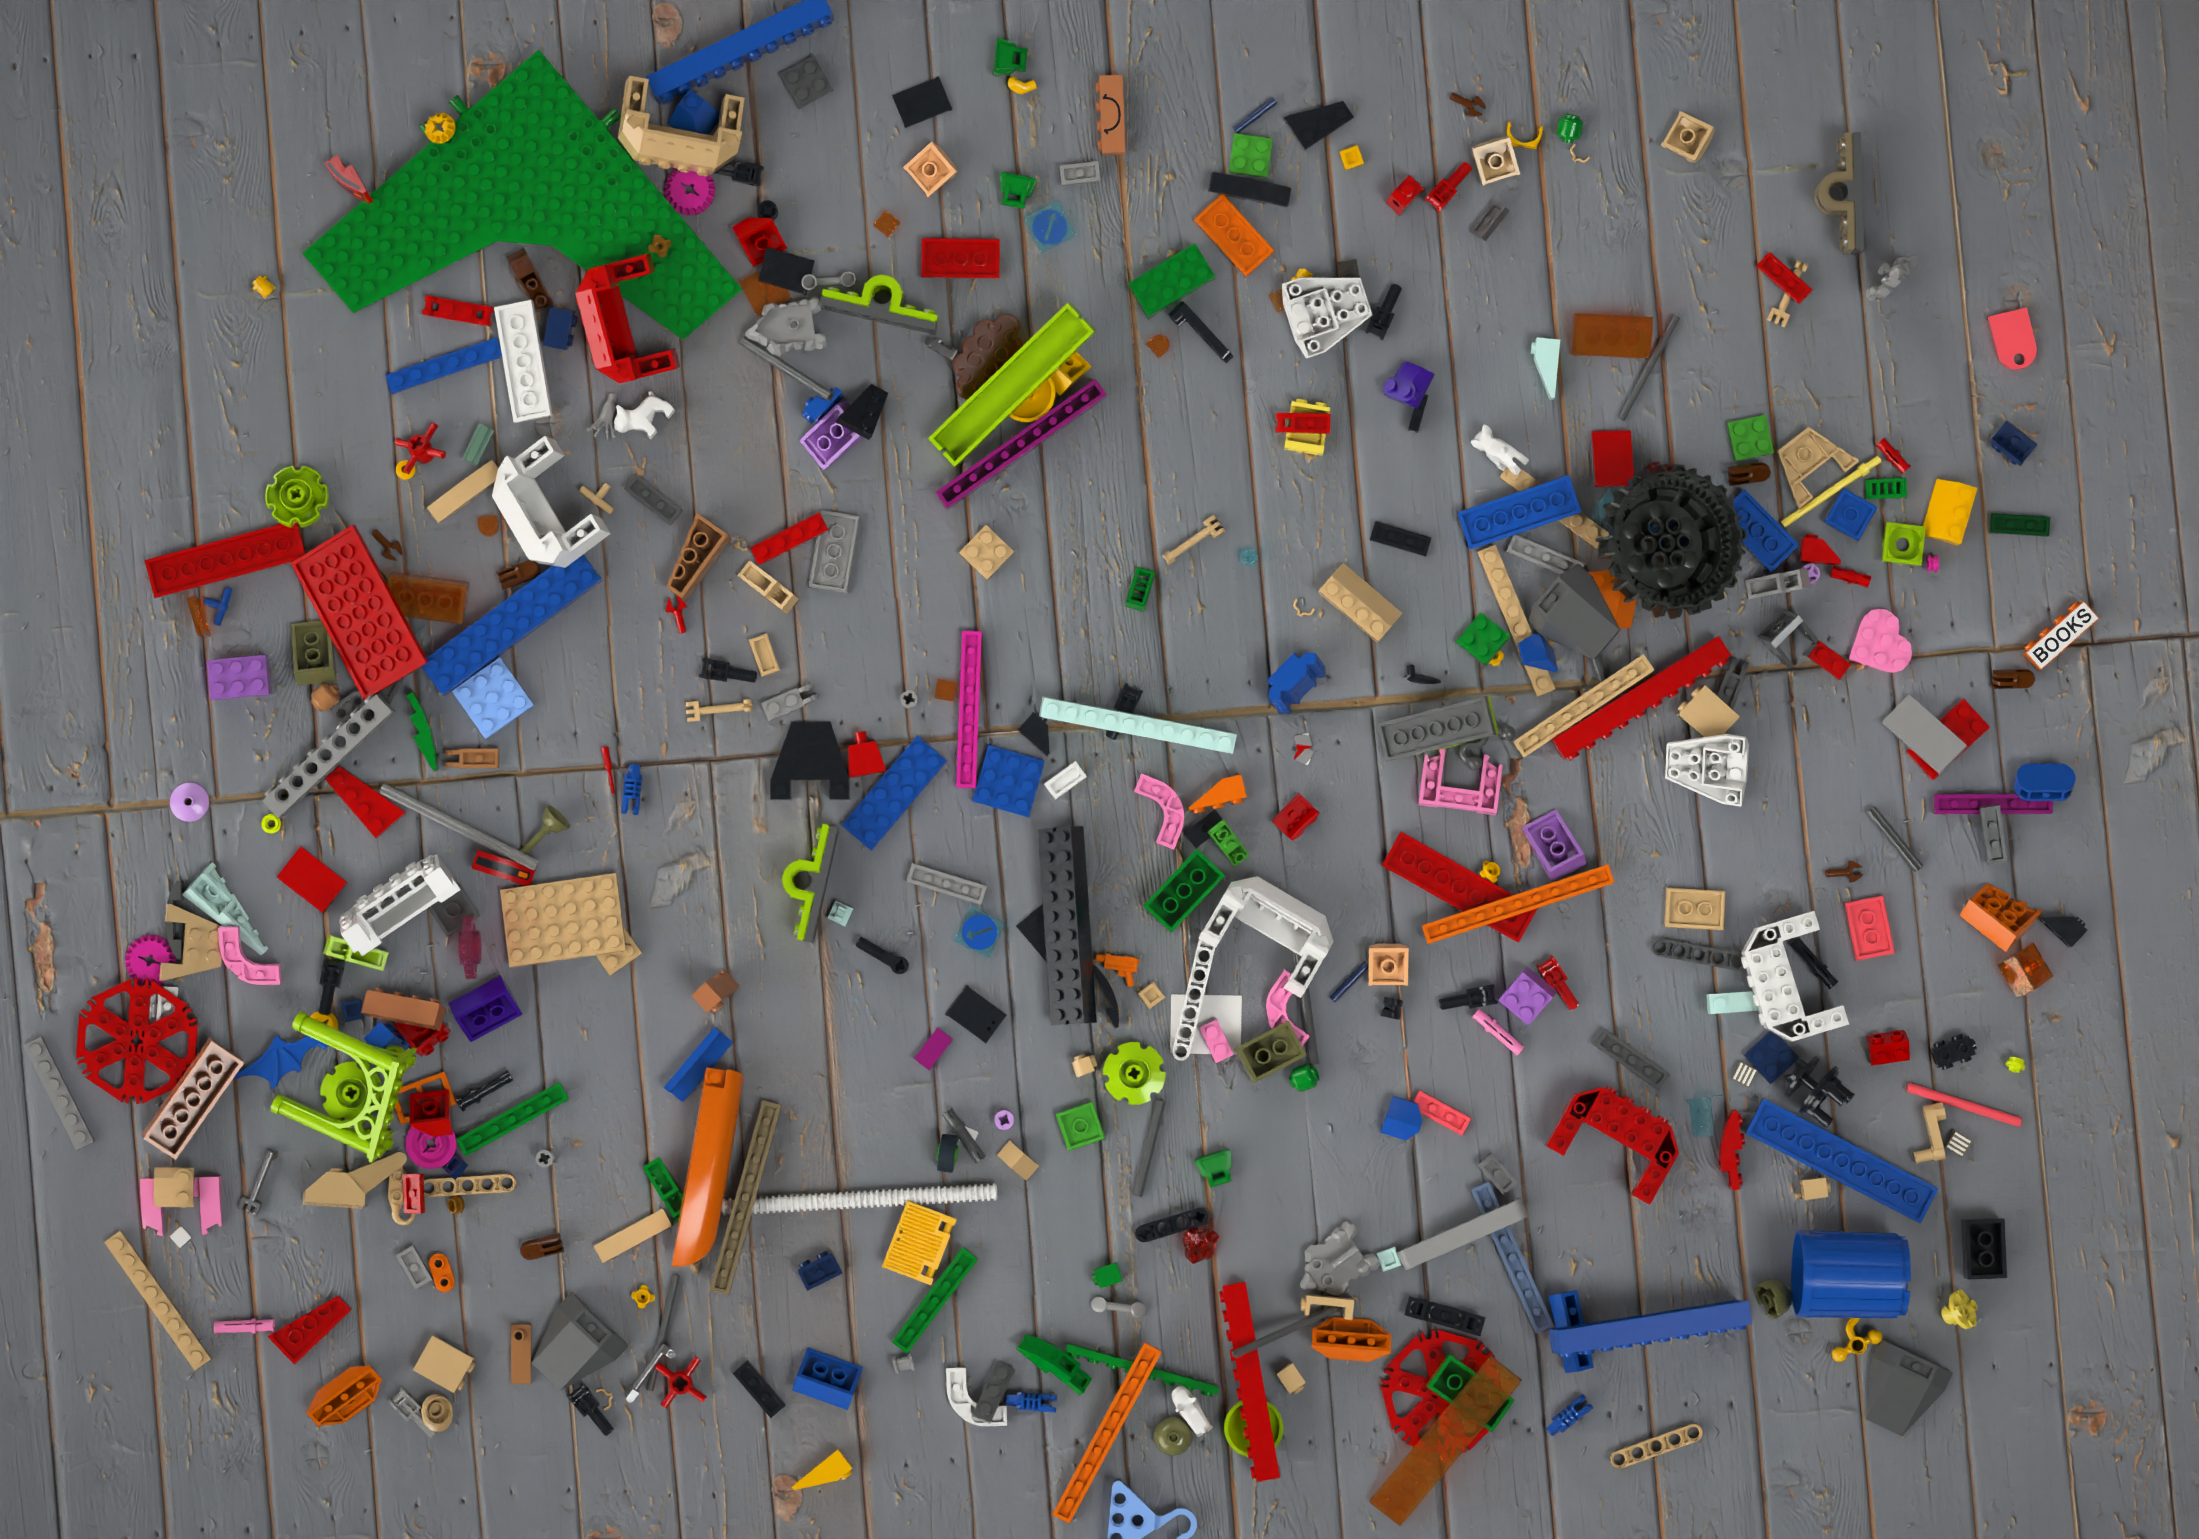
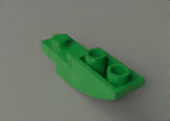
M1026 1334L1016 1348L1043 1372L1048 1373L1050 1371L1079 1396L1085 1392L1092 1378L1079 1369L1081 1364L1074 1358L1035 1336Z

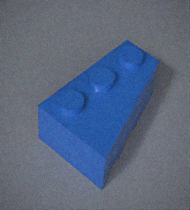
M380 1021L364 1037L367 1044L386 1049L388 1045H397L404 1050L412 1049L404 1037L388 1021Z

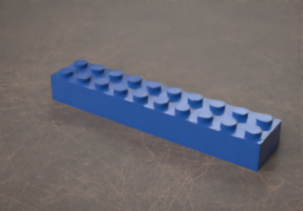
M804 0L645 77L649 79L648 83L658 104L670 103L674 100L673 97L679 94L684 96L689 89L696 86L698 88L703 87L709 83L708 80L714 77L716 79L722 78L726 75L727 71L731 69L736 71L742 68L743 64L748 61L755 62L766 52L768 54L774 53L783 44L790 45L796 42V38L802 35L807 37L813 34L816 28L821 27L823 29L832 24L831 21L834 20L832 11L826 0Z
M584 554L566 568L551 566L427 657L429 663L422 666V668L440 693L446 696L603 580Z
M1732 1300L1548 1330L1552 1353L1558 1354L1559 1357L1576 1356L1575 1352H1578V1354L1595 1353L1594 1349L1597 1351L1614 1350L1613 1346L1616 1348L1633 1347L1632 1343L1634 1345L1652 1344L1651 1340L1653 1342L1671 1341L1670 1337L1672 1339L1690 1338L1689 1334L1691 1336L1708 1335V1331L1710 1333L1727 1332V1328L1729 1330L1746 1329V1325H1751L1752 1321L1749 1301Z

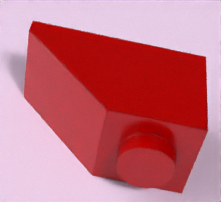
M1806 534V537L1801 538L1799 562L1826 565L1841 564V559L1823 539L1818 538V535Z

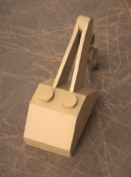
M397 1152L349 1173H342L343 1169L331 1168L329 1172H326L305 1190L302 1205L362 1209L365 1206V1194L389 1177L388 1201L392 1209V1218L399 1225H409L414 1220L415 1213H412L411 1217L407 1220L401 1219L399 1215L404 1203L403 1174L406 1172L403 1170V1165L406 1163L407 1157L404 1153Z

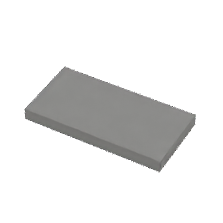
M821 510V515L829 531L817 536L809 587L847 594L860 516Z
M1909 694L1882 721L1886 728L1939 775L1967 747L1961 739Z

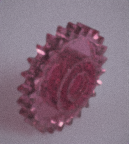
M464 916L462 931H459L458 936L460 965H464L466 979H476L478 964H481L482 959L480 931L476 930L474 916Z

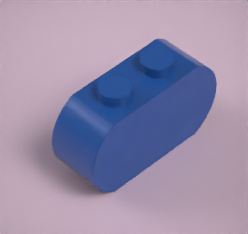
M2024 764L2017 771L2014 791L2024 801H2065L2072 794L2076 780L2075 773L2066 764Z

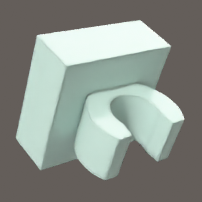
M835 901L827 919L846 927L853 908Z

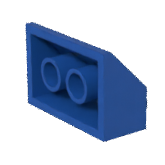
M807 1348L792 1391L848 1410L863 1367Z

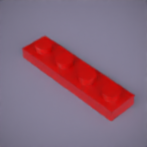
M819 512L750 548L758 565H762L829 531Z

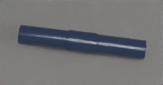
M1272 97L1234 126L1233 130L1238 134L1274 107L1277 101Z
M1364 961L1329 998L1336 1002L1369 969V964Z

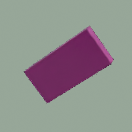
M937 1027L914 1059L930 1070L953 1039Z

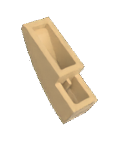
M750 560L737 575L786 614L799 600L792 592Z

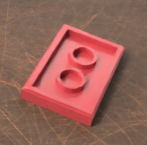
M1883 896L1844 903L1855 961L1895 953Z

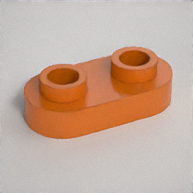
M442 1253L433 1255L429 1260V1267L435 1286L441 1292H448L455 1286V1277L450 1261ZM436 1260L442 1261L441 1267L435 1265ZM442 1279L448 1280L447 1286L442 1285Z

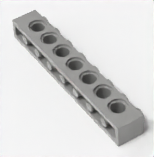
M380 694L370 695L364 701L365 705L361 709L356 708L350 714L351 718L347 722H341L335 728L337 731L332 736L330 734L321 741L322 745L318 749L316 747L307 754L308 758L304 762H298L293 767L294 771L290 775H284L278 781L280 784L275 789L272 787L264 794L266 798L262 802L277 818H282L396 712ZM370 709L375 714L371 721L366 717V713ZM354 723L360 725V731L357 734L352 731ZM340 736L346 739V744L343 747L338 745V738ZM327 749L332 753L330 760H326L323 756L324 751ZM311 763L317 765V772L314 774L309 770ZM297 776H300L303 779V784L301 787H298L295 784V779ZM284 789L289 793L287 800H283L281 797V792Z

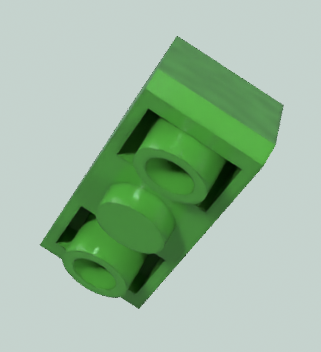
M1224 819L1207 832L1234 867L1250 856Z

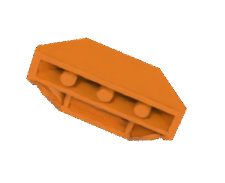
M1331 1317L1312 1329L1311 1348L1329 1359L1370 1362L1391 1353V1334L1373 1320L1355 1318L1348 1320L1342 1317Z
M371 1365L349 1367L317 1391L306 1413L318 1427L343 1424L376 1400L382 1378Z

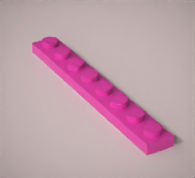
M962 631L956 788H976L982 632Z

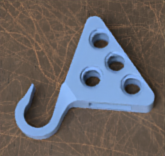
M1115 1480L1112 1484L1107 1539H1111V1535L1114 1533L1121 1534L1122 1539H1141L1153 1530H1158L1177 1515L1187 1516L1191 1521V1526L1187 1532L1182 1533L1175 1539H1188L1195 1533L1197 1521L1195 1515L1186 1508H1176L1164 1515H1158L1122 1480ZM1118 1493H1122L1126 1497V1500L1121 1504L1116 1503L1114 1500L1115 1495ZM1121 1513L1124 1516V1520L1121 1523H1115L1112 1519L1114 1514ZM1135 1515H1141L1144 1521L1140 1525H1135L1132 1522V1518Z

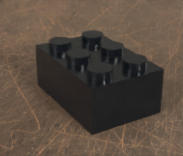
M1961 1219L1964 1279L2007 1278L2005 1219Z

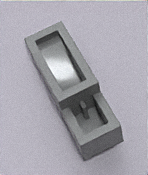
M1798 569L1745 580L1748 599L1811 588L1807 569Z

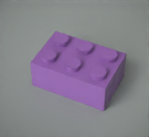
M258 655L207 660L210 700L218 701L272 695L269 656Z

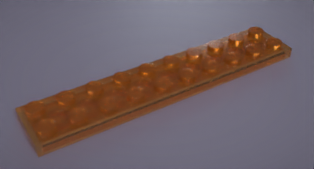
M1490 1355L1369 1502L1401 1526L1518 1387L1522 1379Z

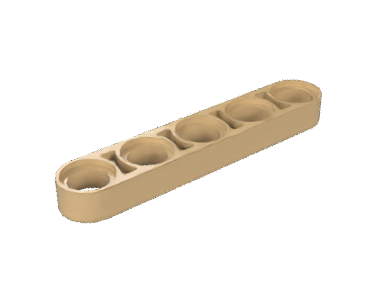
M511 1174L458 1177L456 1180L452 1177L424 1180V1185L427 1182H431L435 1188L431 1194L424 1191V1196L436 1197L509 1192L515 1189L517 1181ZM506 1177L513 1180V1185L509 1189L504 1188L502 1185V1181ZM487 1178L493 1181V1187L490 1190L484 1189L482 1185L483 1181ZM465 1180L473 1182L474 1187L471 1191H466L463 1188ZM446 1181H451L454 1184L452 1192L444 1190L443 1185Z
M1694 1423L1679 1427L1614 1451L1610 1455V1462L1615 1468H1625L1700 1440L1703 1434L1702 1429ZM1696 1427L1699 1434L1696 1438L1688 1436L1689 1428ZM1672 1434L1680 1436V1442L1677 1445H1672L1669 1442V1437ZM1655 1440L1660 1441L1662 1445L1661 1449L1657 1452L1651 1449V1443ZM1636 1447H1640L1643 1450V1455L1640 1458H1634L1632 1455V1451ZM1617 1454H1622L1625 1458L1624 1463L1621 1465L1614 1463V1456Z

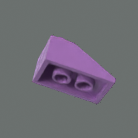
M848 400L838 403L799 440L823 470L827 469L864 438L835 422L851 405Z
M1557 810L1522 827L1551 882H1555L1586 865L1583 851Z

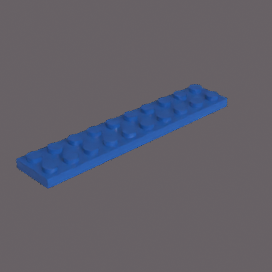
M1762 1098L1745 1134L1920 1224L1938 1191V1188L1764 1098Z

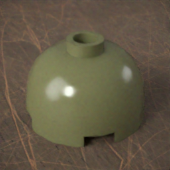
M1769 1278L1759 1282L1758 1287L1755 1288L1758 1304L1761 1305L1763 1303L1768 1311L1765 1314L1771 1319L1782 1316L1791 1307L1792 1290L1789 1285L1781 1280Z
M1176 1416L1162 1419L1155 1427L1153 1434L1157 1448L1170 1456L1181 1455L1186 1452L1191 1446L1193 1439L1192 1429L1189 1424Z

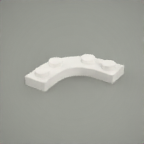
M966 1367L946 1368L948 1399L952 1408L965 1421L978 1426H1007V1405L998 1407L991 1424L972 1416L977 1403L968 1395Z

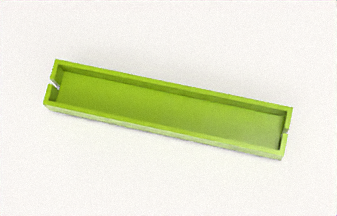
M1072 302L1062 307L928 438L939 451L948 449L943 455L954 467L959 466L1098 331L1087 318L1081 319L1083 314Z

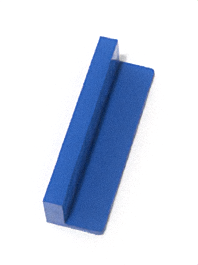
M714 1027L663 1088L669 1093L671 1092L681 1102H684L704 1078L706 1068H713L733 1044V1041Z

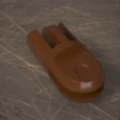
M1761 462L1728 467L1729 486L1766 481L1771 474L1770 468L1767 464Z
M527 560L497 571V575L500 576L499 581L502 583V590L536 578L540 573V566L535 561Z
M2028 669L1993 670L1992 689L2029 688L2035 682L2033 672Z
M560 1233L524 1242L521 1245L520 1254L526 1260H534L563 1253L564 1247L562 1246Z

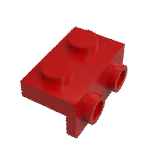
M1298 793L1271 821L1293 841L1302 835L1303 830L1308 825L1315 822L1320 813Z
M1895 1030L1882 1034L1875 1033L1866 1036L1871 1066L1910 1060L1909 1039L1904 1030Z

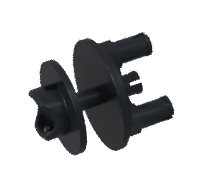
M1817 1056L1814 1057L1808 1064L1801 1058L1797 1059L1793 1073L1784 1076V1079L1791 1084L1786 1095L1790 1097L1802 1084L1810 1088L1812 1092L1802 1104L1799 1112L1801 1114L1807 1113L1827 1128L1834 1119L1820 1108L1822 1102L1827 1097H1830L1841 1107L1843 1102L1848 1104L1855 1094L1842 1085V1081L1837 1078L1839 1075V1068L1837 1066L1833 1067L1818 1083L1809 1075L1818 1064L1819 1058Z

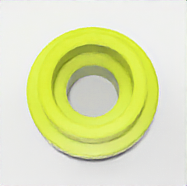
M268 814L262 819L261 826L265 832L273 834L280 830L281 820L274 814ZM270 820L275 822V826L272 828L268 825Z
M2009 1057V1061H2006L2005 1065L2009 1067V1071L2020 1073V1071L2025 1070V1061L2023 1059Z

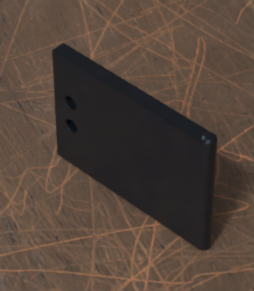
M939 76L892 95L905 128L952 110Z
M766 247L758 281L807 295L808 290L803 288L801 281L805 275L812 274L815 261Z
M1042 904L1016 927L1047 964Z
M968 985L963 988L945 1013L946 1016L952 1018L984 1043L989 1041L1007 1016L969 988Z

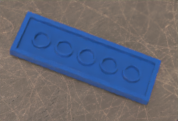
M1567 475L1457 513L1469 549H1473L1581 513L1582 511L1570 476Z
M916 736L842 826L872 851L945 765L947 760L919 736Z

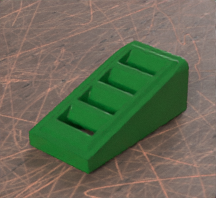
M1906 478L1865 480L1866 500L1907 498ZM1892 483V494H1889L1888 484ZM1896 483H1900V494H1897ZM1872 484H1876V495H1872ZM1880 484H1883L1884 494L1880 495Z
M1140 567L1136 568L1126 600V607L1142 612L1145 611L1156 572ZM1138 576L1148 577L1149 581L1140 579ZM1136 583L1146 585L1147 588L1137 586ZM1134 590L1141 593H1145V595L1143 596L1134 593Z

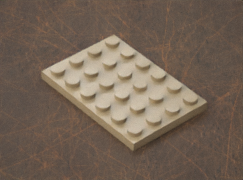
M617 873L500 890L510 968L627 951Z

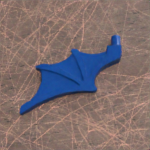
M277 1035L267 1051L255 1062L238 1071L234 1078L239 1079L248 1075L259 1076L266 1079L271 1084L270 1089H273L286 1073L290 1071L300 1073L303 1057L310 1048L315 1049L316 1046H319L326 1050L328 1045L307 1035L295 1042H286Z

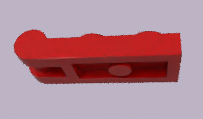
M1276 413L1277 426L1275 427V433L1330 434L1331 414ZM1285 420H1291V427L1285 426Z

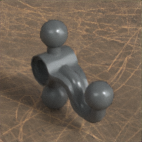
M1496 721L1500 737L1506 741L1512 740L1515 736L1514 728L1509 725L1501 727ZM1489 737L1469 741L1460 746L1459 757L1463 762L1467 763L1470 769H1480L1483 761L1478 755L1468 756L1467 750L1484 746Z

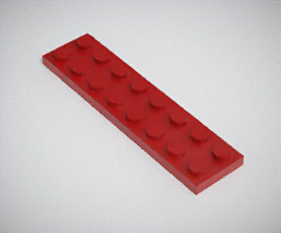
M295 523L292 528L279 524L147 559L145 564L154 598H160L288 564L303 556L306 552L298 523Z
M1403 832L1399 833L1381 865L1462 912L1513 895ZM1538 908L1488 924L1487 926L1519 943Z

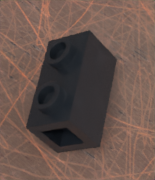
M1959 1034L1951 1037L1952 1041L1945 1043L1943 1040L1933 1044L1934 1048L1929 1050L1936 1068L1942 1067V1070L1953 1067V1063L1959 1060L1961 1063L1972 1060L1971 1056L1976 1055L1975 1050L1977 1049L1974 1039Z

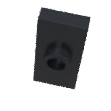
M1213 810L1184 832V834L1196 849L1210 838L1207 832L1223 819L1216 810Z

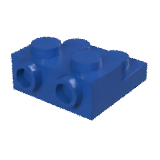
M838 387L834 390L832 388L829 389L834 393L831 401L822 400L816 396L815 398L811 397L805 403L802 415L809 423L815 422L817 424L844 397Z

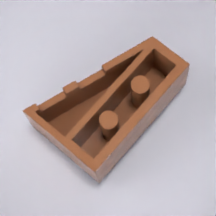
M724 969L716 974L715 978L712 977L691 996L707 1013H717L725 1006L723 1002L740 986Z

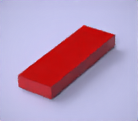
M1770 251L1756 265L1762 273L1799 305L1813 291Z

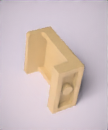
M1706 685L1702 686V688L1698 686L1690 694L1693 696L1689 702L1684 701L1678 707L1680 712L1677 714L1678 717L1685 720L1702 737L1725 734L1740 717Z
M1306 1293L1305 1298H1301L1300 1309L1304 1311L1305 1315L1309 1316L1311 1304L1344 1307L1343 1318L1353 1319V1298Z
M434 1334L413 1370L455 1393L457 1390L461 1391L466 1383L464 1377L467 1372L471 1374L476 1365L473 1361L476 1357L464 1353Z

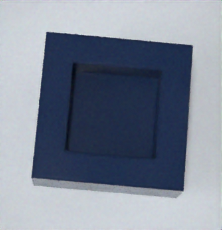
M361 999L341 1003L345 1022L365 1018V1015L361 1013L363 1007Z
M455 1153L452 1159L443 1166V1169L450 1177L456 1180L464 1172L468 1164L461 1156Z

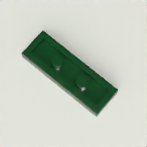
M1991 513L1990 533L2049 537L2050 517Z

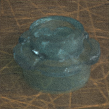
M1253 548L1243 549L1240 552V562L1242 565H1247V567L1254 566L1255 562L1259 559L1258 553Z

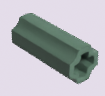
M478 424L462 459L478 466L495 431L482 424Z

